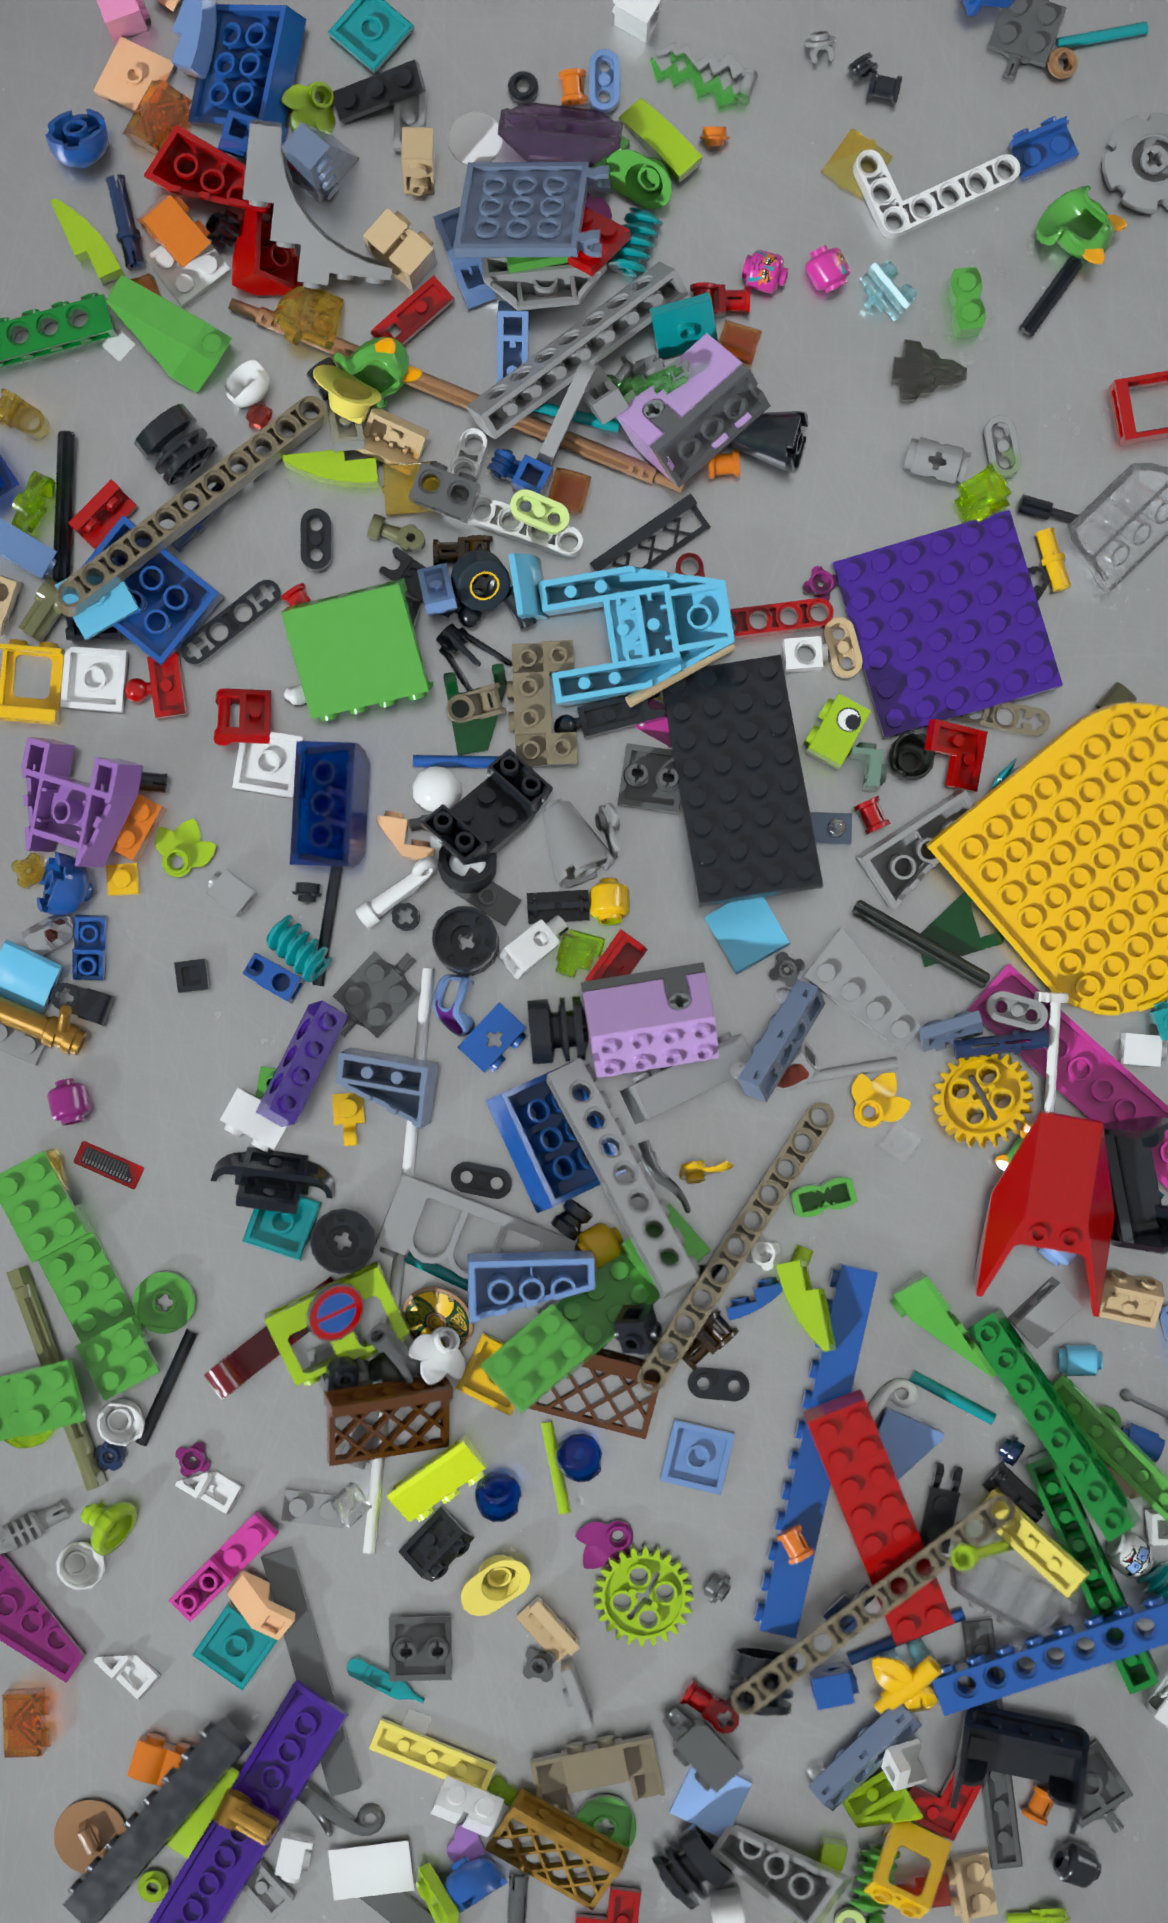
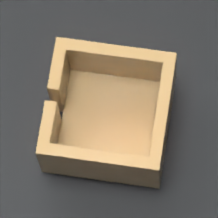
M387 208L364 233L363 238L366 250L375 259L392 263V273L413 291L437 264L436 251L432 247L434 242L422 231L417 234L414 230H411L409 227L411 222L401 212L396 211L394 214Z

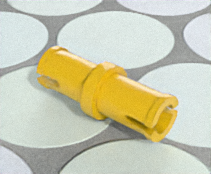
M1052 527L1036 532L1035 537H1037L1043 556L1041 563L1047 569L1053 592H1059L1070 588L1072 583L1064 564L1066 560L1065 553H1061L1055 530Z

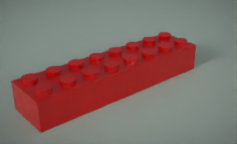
M861 1389L803 1411V1415L873 1586L923 1549L924 1545ZM926 1557L918 1559L915 1564L916 1572L922 1576L930 1574L933 1569L929 1558ZM897 1576L891 1580L890 1590L894 1594H903L907 1590L908 1584L905 1578ZM937 1577L884 1615L896 1646L955 1623ZM877 1596L879 1604L882 1608V1600Z

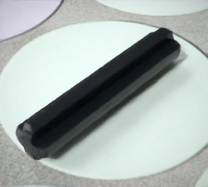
M1075 256L1068 258L1022 322L1020 330L1030 337L1034 336L1082 269L1083 262Z

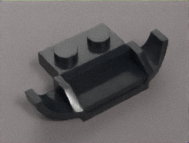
M247 1147L246 1152L232 1153L220 1159L214 1167L210 1180L217 1182L221 1175H235V1185H239L235 1206L295 1215L298 1213L302 1194L308 1195L310 1186L320 1188L325 1192L326 1198L333 1199L335 1190L334 1181L330 1174L320 1165L308 1161L307 1155L273 1150L266 1152L252 1147Z

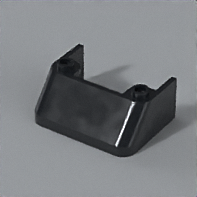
M1146 1116L1103 1123L1114 1207V1222L1110 1244L1117 1247L1166 1254L1168 1253V1206L1161 1203L1151 1148L1162 1144L1164 1131L1168 1130V1118Z
M981 1705L969 1708L965 1715L950 1808L956 1809L962 1785L970 1787L981 1785L985 1780L987 1770L1048 1783L1047 1793L1050 1800L1059 1806L1071 1808L1069 1834L1075 1835L1085 1798L1090 1743L1088 1733L1076 1725Z

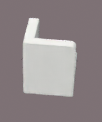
M919 1739L886 1748L881 1767L894 1791L927 1782L928 1775L918 1760L922 1746Z

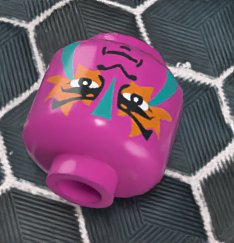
M824 245L809 253L812 259L806 263L805 269L817 290L825 289L826 293H829L848 282L846 277L849 276L851 269L839 248L836 247L828 250L827 246Z
M756 250L753 255H747L742 279H746V285L750 289L773 294L779 285L785 286L789 268L784 267V259L781 255Z

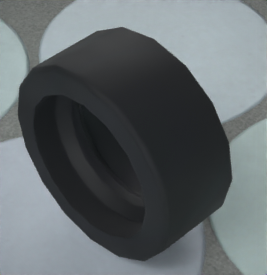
M443 845L439 850L438 870L442 881L452 890L469 894L482 891L491 884L496 875V853L486 860L485 868L479 874L461 876L454 873L450 868L449 861L452 854Z

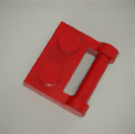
M219 689L215 696V702L218 705L217 728L214 730V742L219 746H227L231 742L270 744L271 690ZM233 704H240L239 727H230V707Z

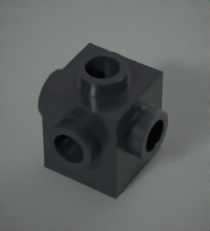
M653 1304L623 1305L614 1322L615 1338L620 1342L623 1354H652L657 1342L662 1337V1326L657 1321Z

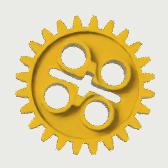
M993 1054L991 1057L989 1055L970 1057L968 1060L959 1058L960 1064L958 1066L949 1062L950 1074L940 1073L945 1082L935 1083L936 1089L941 1094L933 1095L935 1103L940 1104L934 1107V1111L937 1115H942L938 1121L941 1126H946L945 1131L950 1136L955 1133V1139L959 1143L966 1137V1143L969 1147H972L975 1141L978 1140L982 1149L985 1148L987 1140H990L994 1147H997V1138L999 1137L1009 1142L1007 1134L1009 1131L1018 1135L1019 1130L1016 1125L1018 1123L1027 1125L1028 1123L1023 1113L1031 1114L1033 1112L1026 1103L1035 1101L1033 1095L1027 1093L1034 1088L1031 1082L1026 1081L1029 1078L1026 1070L1020 1071L1022 1068L1021 1064L1018 1061L1011 1064L1012 1058L1009 1054L1005 1055L1002 1059L1000 1054ZM988 1074H997L994 1081L990 1083L983 1082ZM971 1076L976 1078L996 1113L997 1120L993 1121L970 1082ZM961 1089H969L966 1097L956 1098L957 1093ZM1002 1099H1011V1103L1006 1108L997 1107ZM984 1114L982 1121L979 1123H970L974 1115Z

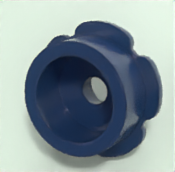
M1015 1437L1013 1441L1007 1439L1001 1447L999 1455L1003 1457L1001 1460L1002 1464L1006 1462L1013 1467L1023 1453L1026 1445L1019 1442L1018 1437Z
M105 1441L103 1445H99L96 1448L94 1456L100 1469L115 1471L122 1466L125 1451L122 1446L113 1445ZM108 1453L112 1454V1459L107 1458Z

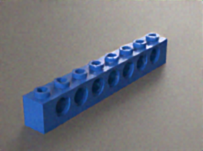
M1161 1595L1151 1596L1143 1601V1605L1134 1608L1130 1604L1121 1606L1114 1610V1614L1102 1617L1101 1614L1093 1615L1084 1620L1085 1624L1072 1627V1624H1066L1056 1628L1054 1634L1045 1637L1042 1634H1035L1026 1638L1023 1644L1013 1646L1012 1643L999 1646L995 1649L996 1653L984 1656L983 1653H977L966 1658L965 1663L956 1666L953 1662L941 1665L942 1674L932 1681L944 1716L1168 1644V1596L1164 1598ZM1141 1618H1148L1152 1620L1154 1626L1150 1630H1142L1136 1623ZM1110 1628H1119L1123 1631L1124 1636L1119 1640H1113L1108 1637L1106 1632ZM1087 1637L1093 1641L1094 1646L1091 1649L1085 1650L1078 1646L1077 1641L1080 1638ZM1052 1647H1058L1064 1652V1656L1060 1659H1053L1048 1655L1047 1651ZM1029 1657L1034 1661L1035 1665L1029 1669L1022 1668L1018 1664V1659ZM997 1666L1004 1670L1005 1675L1002 1678H994L989 1674L988 1670L991 1667ZM963 1676H969L974 1679L976 1685L966 1688L960 1684L959 1679Z

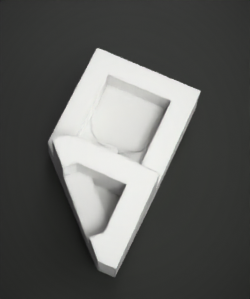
M218 1471L207 1472L196 1477L180 1480L175 1484L181 1490L196 1499L204 1500L225 1514L231 1513L245 1487Z
M139 1655L96 1657L94 1659V1662L111 1679H117L137 1700L142 1699L161 1677Z

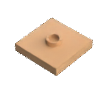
M120 36L94 88V92L139 115L137 107L159 102L176 66L171 63V60Z

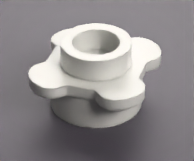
M761 1235L747 1256L746 1261L750 1264L756 1263L764 1271H769L773 1268V1261L775 1256L780 1253L781 1247L777 1242L770 1243L766 1241ZM761 1250L766 1251L764 1256L760 1255Z

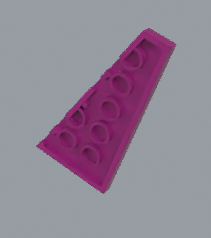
M4 1553L0 1554V1641L67 1683L85 1656L84 1652Z

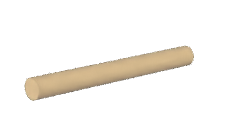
M734 644L649 689L629 694L625 697L627 704L632 708L735 650Z

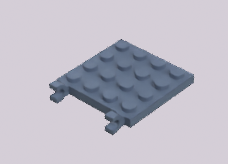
M468 162L453 246L454 256L470 258L578 257V251L582 250L590 257H601L602 244H598L600 242V230L581 231L588 186H592L598 192L610 193L609 165L590 168L589 162Z

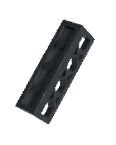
M690 493L589 563V568L592 572L607 570L611 567L630 566L631 554L636 550L650 552L648 563L643 567L636 568L651 570L711 529V526L697 508L698 503ZM692 512L701 527L692 533L679 531L681 519ZM677 522L676 530L668 529ZM662 532L675 535L673 546L668 550L654 548L656 536ZM678 535L685 536V538L677 543ZM652 540L651 547L643 546ZM653 553H659V554H660L659 556H657L655 559L652 560ZM627 557V559H626V564H619V563H618V562H620L621 560H623L624 558Z

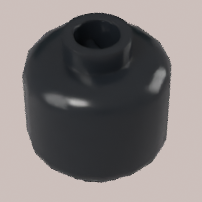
M1068 1842L1056 1850L1053 1858V1869L1062 1882L1086 1888L1094 1880H1097L1101 1874L1102 1866L1099 1862L1098 1854L1093 1848Z

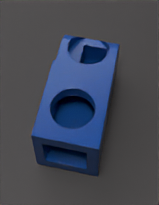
M255 952L242 973L257 982L256 984L292 1004L306 982L302 977Z

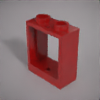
M1168 371L1116 379L1110 385L1120 446L1168 438V427L1136 432L1129 393L1130 390L1168 384Z

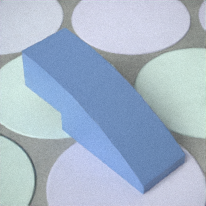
M183 0L172 29L180 37L171 63L185 74L206 79L215 45L217 23L215 0Z
M460 207L433 216L466 306L470 309L496 299L495 291L484 283L481 257L454 256L453 246Z

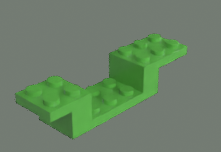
M44 1150L0 1173V1204L31 1263L39 1262L81 1343L75 1347L103 1400L106 1401L160 1372L161 1369L147 1345L151 1338L146 1328L136 1317L132 1302L80 1204H73L46 1151Z
M669 1203L667 1208L670 1216L667 1218L672 1228L677 1227L685 1240V1244L682 1246L687 1256L692 1254L698 1263L711 1249ZM649 1225L645 1228L647 1235L651 1238L662 1236V1231L657 1225ZM630 1237L622 1244L619 1257L595 1271L594 1290L565 1297L555 1306L551 1304L480 1365L521 1414L564 1377L568 1379L615 1338L614 1322L623 1305H654L662 1298ZM670 1252L660 1255L661 1261L667 1266H673L677 1263L675 1255Z
M71 1359L57 1363L51 1362L0 1376V1441L22 1435L27 1437L87 1420Z

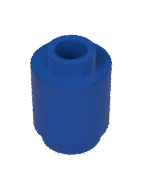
M1129 1423L1127 1427H1121V1430L1155 1463L1159 1460L1164 1449L1165 1440L1160 1438L1158 1433L1133 1423Z

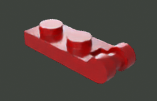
M433 275L378 323L370 334L374 338H394L389 330L395 325L401 331L395 339L405 345L454 302V297Z

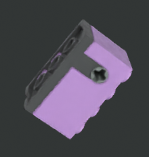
M708 333L679 357L682 361L688 359L690 362L691 375L689 377L683 371L679 372L678 369L657 377L627 404L629 406L627 410L616 416L637 451L678 488L771 406L763 391L757 387L758 382L751 370Z
M704 962L581 982L596 1078L720 1058L715 1016Z

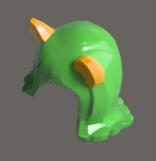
M1089 185L1081 186L1076 190L1073 189L1064 193L1048 206L1038 222L1036 228L1037 239L1040 243L1049 246L1057 242L1072 256L1086 259L1090 263L1102 265L1105 261V252L1111 245L1114 233L1124 230L1127 223L1120 216L1109 215L1100 203L1089 198L1088 191L1091 189Z
M374 338L366 341L348 356L340 353L334 355V361L339 368L379 391L382 399L376 405L381 409L387 406L386 396L397 392L404 382L417 380L423 373L421 369L409 365V355L405 346L395 338Z

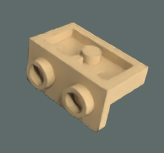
M1106 1270L1099 1317L1155 1329L1164 1301L1163 1283L1148 1276L1136 1277L1120 1270Z
M539 1595L517 1615L518 1621L545 1651H551L555 1654V1662H559L567 1654L572 1656L580 1648V1641Z
M987 1850L951 1855V1866H946L949 1885H955L957 1897H951L955 1917L960 1916L962 1923H970L969 1919L998 1915Z

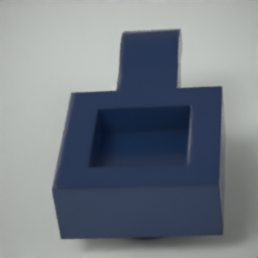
M865 1584L852 1599L844 1593L822 1616L828 1620L871 1587ZM869 1596L864 1602V1607L868 1605L876 1596ZM850 1614L842 1616L839 1620V1627L844 1632H852L857 1626L856 1618Z

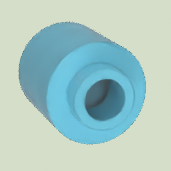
M1065 1345V1348H1058V1373H1065L1066 1376H1096L1097 1370L1103 1369L1102 1351H1097L1096 1345Z

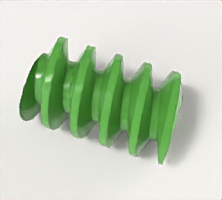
M868 1843L870 1849L860 1850V1854L867 1858V1862H857V1866L865 1872L864 1874H856L854 1876L856 1880L862 1883V1886L852 1887V1891L859 1895V1899H849V1903L862 1911L884 1915L886 1912L882 1909L888 1908L889 1904L878 1903L872 1899L871 1895L863 1892L864 1888L872 1880L883 1848L882 1844ZM898 1850L894 1860L900 1857V1852ZM894 1861L890 1872L897 1870V1864ZM891 1873L888 1876L890 1884L895 1880Z

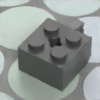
M677 1708L673 1709L662 1720L674 1739L673 1745L675 1749L673 1754L685 1768L691 1764L697 1771L694 1774V1778L706 1791L712 1788L717 1793L744 1768L743 1762L706 1721L694 1720L692 1722Z

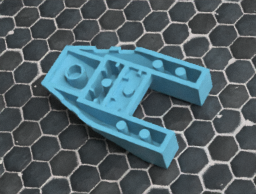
M624 566L538 581L542 612L548 616L604 607L612 663L552 673L556 704L562 707L649 689L735 643L725 580Z

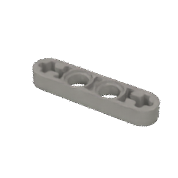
M584 360L580 363L539 451L537 460L551 466L593 377L596 366Z

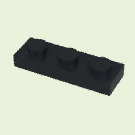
M414 59L335 90L333 94L339 120L342 123H347L426 92L419 63Z

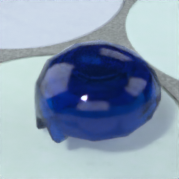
M584 1433L569 1434L558 1444L556 1465L563 1476L578 1483L588 1482L601 1472L603 1453L593 1437Z
M505 1471L489 1472L478 1481L474 1496L476 1505L483 1518L491 1522H505L518 1513V1503L520 1497H522V1492L518 1481L513 1475Z

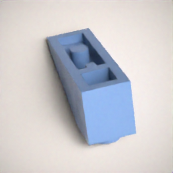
M499 301L497 383L529 359V310L517 311L507 301Z

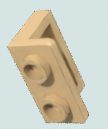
M373 406L363 432L365 449H358L357 451L369 458H376V460L398 471L411 474L421 459L430 431L377 406Z

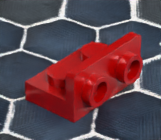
M110 479L68 524L88 544L96 549L123 515L128 518L136 510L137 505Z

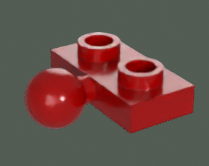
M173 653L163 665H160L153 658L147 657L150 682L146 683L140 678L130 679L124 688L125 696L130 701L138 703L144 701L148 695L152 694L156 719L187 715L179 654Z

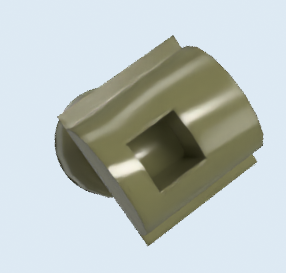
M374 514L369 525L367 537L378 540L382 535L399 543L401 549L407 554L408 552L418 553L423 550L425 538L422 531L416 528V525L408 524L401 528L385 524L386 518L384 516Z

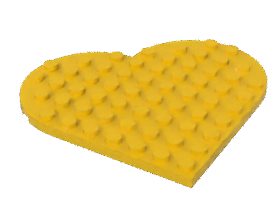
M1146 702L1116 703L1099 708L1081 717L926 844L928 849L1052 992L1069 993L1068 1003L1070 1005L1102 1015H1120V1013L1137 1010L1141 1012L1154 1007V1004L1168 999V708Z

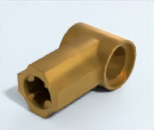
M227 1788L213 1816V1820L229 1830H239L262 1845H267L274 1836L280 1820L251 1804L252 1800L244 1793Z

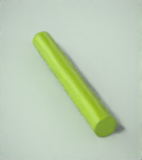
M553 1420L541 1423L557 1507L559 1515L571 1512Z

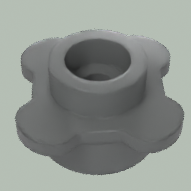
M780 952L776 956L777 962L775 967L769 971L770 978L785 982L788 987H793L798 980L797 977L800 971L804 970L805 963L802 959L795 960L789 957L788 953ZM785 967L790 968V971L788 973L784 971Z
M716 1573L712 1577L704 1591V1595L709 1597V1603L715 1604L718 1600L722 1602L731 1589V1586L728 1584L731 1579L729 1576L722 1577Z
M535 1648L529 1649L525 1655L527 1665L523 1669V1675L527 1679L535 1677L541 1678L543 1682H549L553 1678L551 1670L553 1663L556 1661L555 1654L551 1651L546 1652L536 1650ZM541 1663L542 1667L538 1668L536 1664Z

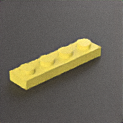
M996 1488L991 1491L983 1503L993 1496H1007ZM1001 1500L996 1501L991 1508L993 1516L997 1519L1005 1518L1009 1511L1007 1504ZM1014 1504V1517L996 1533L1068 1599L1076 1592L1090 1573Z
M384 1718L380 1719L369 1749L441 1779L449 1776L485 1792L496 1767V1764Z

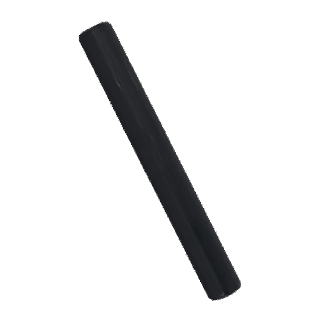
M59 431L57 443L54 550L57 552L54 556L56 563L53 567L52 579L58 583L70 577L72 527L68 522L72 519L75 434L71 431Z

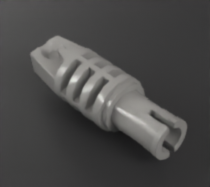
M60 1500L58 1503L38 1513L30 1511L3 1525L0 1528V1554L17 1550L41 1538L45 1534L44 1530L65 1519H69L67 1511L56 1516L53 1515L55 1512L65 1508L62 1501Z

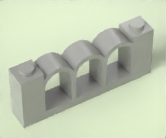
M402 1173L376 1240V1245L381 1246L379 1252L397 1258L398 1253L405 1256L407 1249H409L414 1258L422 1263L435 1264L447 1258L454 1273L465 1279H468V1270H464L456 1264L453 1254L468 1213L501 1226L491 1253H500L509 1229L541 1241L537 1252L574 1251L577 1243L576 1240H572L565 1235ZM427 1198L461 1210L447 1246L443 1251L435 1255L423 1254L413 1244L414 1231ZM554 1299L538 1303L539 1305L524 1308L541 1313L542 1309H546L553 1304Z

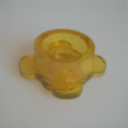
M30 853L27 858L21 861L15 860L12 863L11 868L16 872L18 877L17 884L21 888H27L29 885L37 884L42 880L44 869L39 863L40 856L38 854ZM27 868H31L30 873L26 872Z

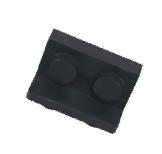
M440 1507L398 1552L421 1578L433 1582L446 1574L449 1569L448 1566L456 1557H461L468 1551L474 1537L471 1533L465 1531L446 1509Z

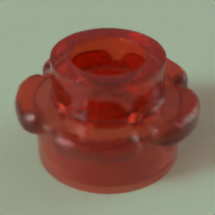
M264 401L258 405H252L246 415L249 427L251 429H263L270 422L273 410L267 407Z

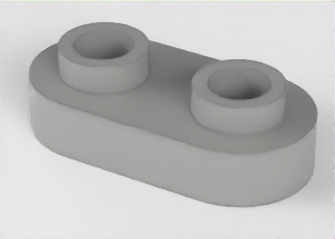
M995 416L988 421L984 429L989 466L997 477L1009 478L1015 475L1021 466V454L1016 427L1010 418ZM997 428L1002 429L1004 437L997 438L994 435V430ZM1002 458L1008 459L1010 466L1008 468L1001 467L999 460Z
M999 991L990 995L986 1001L987 1015L999 1023L1028 1031H1035L1042 1028L1048 1019V1012L1044 1004L1031 998ZM998 1001H1003L1006 1004V1010L1003 1013H999L996 1010L995 1006ZM1029 1009L1036 1013V1018L1033 1021H1028L1025 1017Z

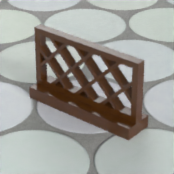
M603 1348L582 1366L589 1368L594 1377L593 1379L579 1386L572 1374L569 1379L575 1387L574 1390L560 1396L554 1386L551 1391L556 1400L547 1405L535 1402L528 1409L646 1439L659 1391L651 1392V1396L639 1402L631 1388L638 1384L637 1374L646 1359ZM648 1369L643 1375V1381L655 1387L660 1381V1375L656 1370ZM596 1371H600V1372H604V1373L598 1375ZM611 1374L619 1376L624 1386L609 1394L601 1380ZM625 1378L631 1379L633 1381L628 1383ZM598 1383L605 1397L590 1404L582 1390ZM627 1390L635 1405L620 1412L612 1398ZM578 1393L586 1407L578 1412L569 1411L564 1401ZM608 1401L616 1415L608 1420L600 1419L594 1408ZM649 1403L647 1411L645 1412L642 1406ZM560 1404V1406H561L562 1408H558V1407H554V1406ZM638 1409L644 1418L642 1430L628 1426L624 1416ZM587 1412H590V1414H591L592 1416H588V1415H584V1414L587 1413ZM620 1420L622 1424L615 1423V1421Z
M444 1376L439 1382L428 1385L423 1377H414L411 1384H407L404 1379L325 1391L324 1404L327 1408V1463L329 1467L449 1447L450 1400L453 1399V1387L447 1377ZM441 1401V1407L432 1416L424 1411L430 1403ZM410 1406L413 1408L403 1420L394 1415L401 1407ZM380 1411L383 1413L373 1425L364 1420L370 1412ZM421 1414L427 1419V1422L418 1431H415L409 1425ZM345 1416L353 1418L343 1430L335 1426V1418ZM391 1419L398 1426L386 1436L379 1429ZM361 1424L368 1430L356 1441L349 1434ZM434 1425L440 1428V1438L427 1440L423 1437ZM404 1430L413 1435L405 1444L398 1445L394 1442ZM374 1435L383 1440L375 1449L368 1450L364 1447ZM344 1439L353 1445L346 1453L335 1455V1449Z

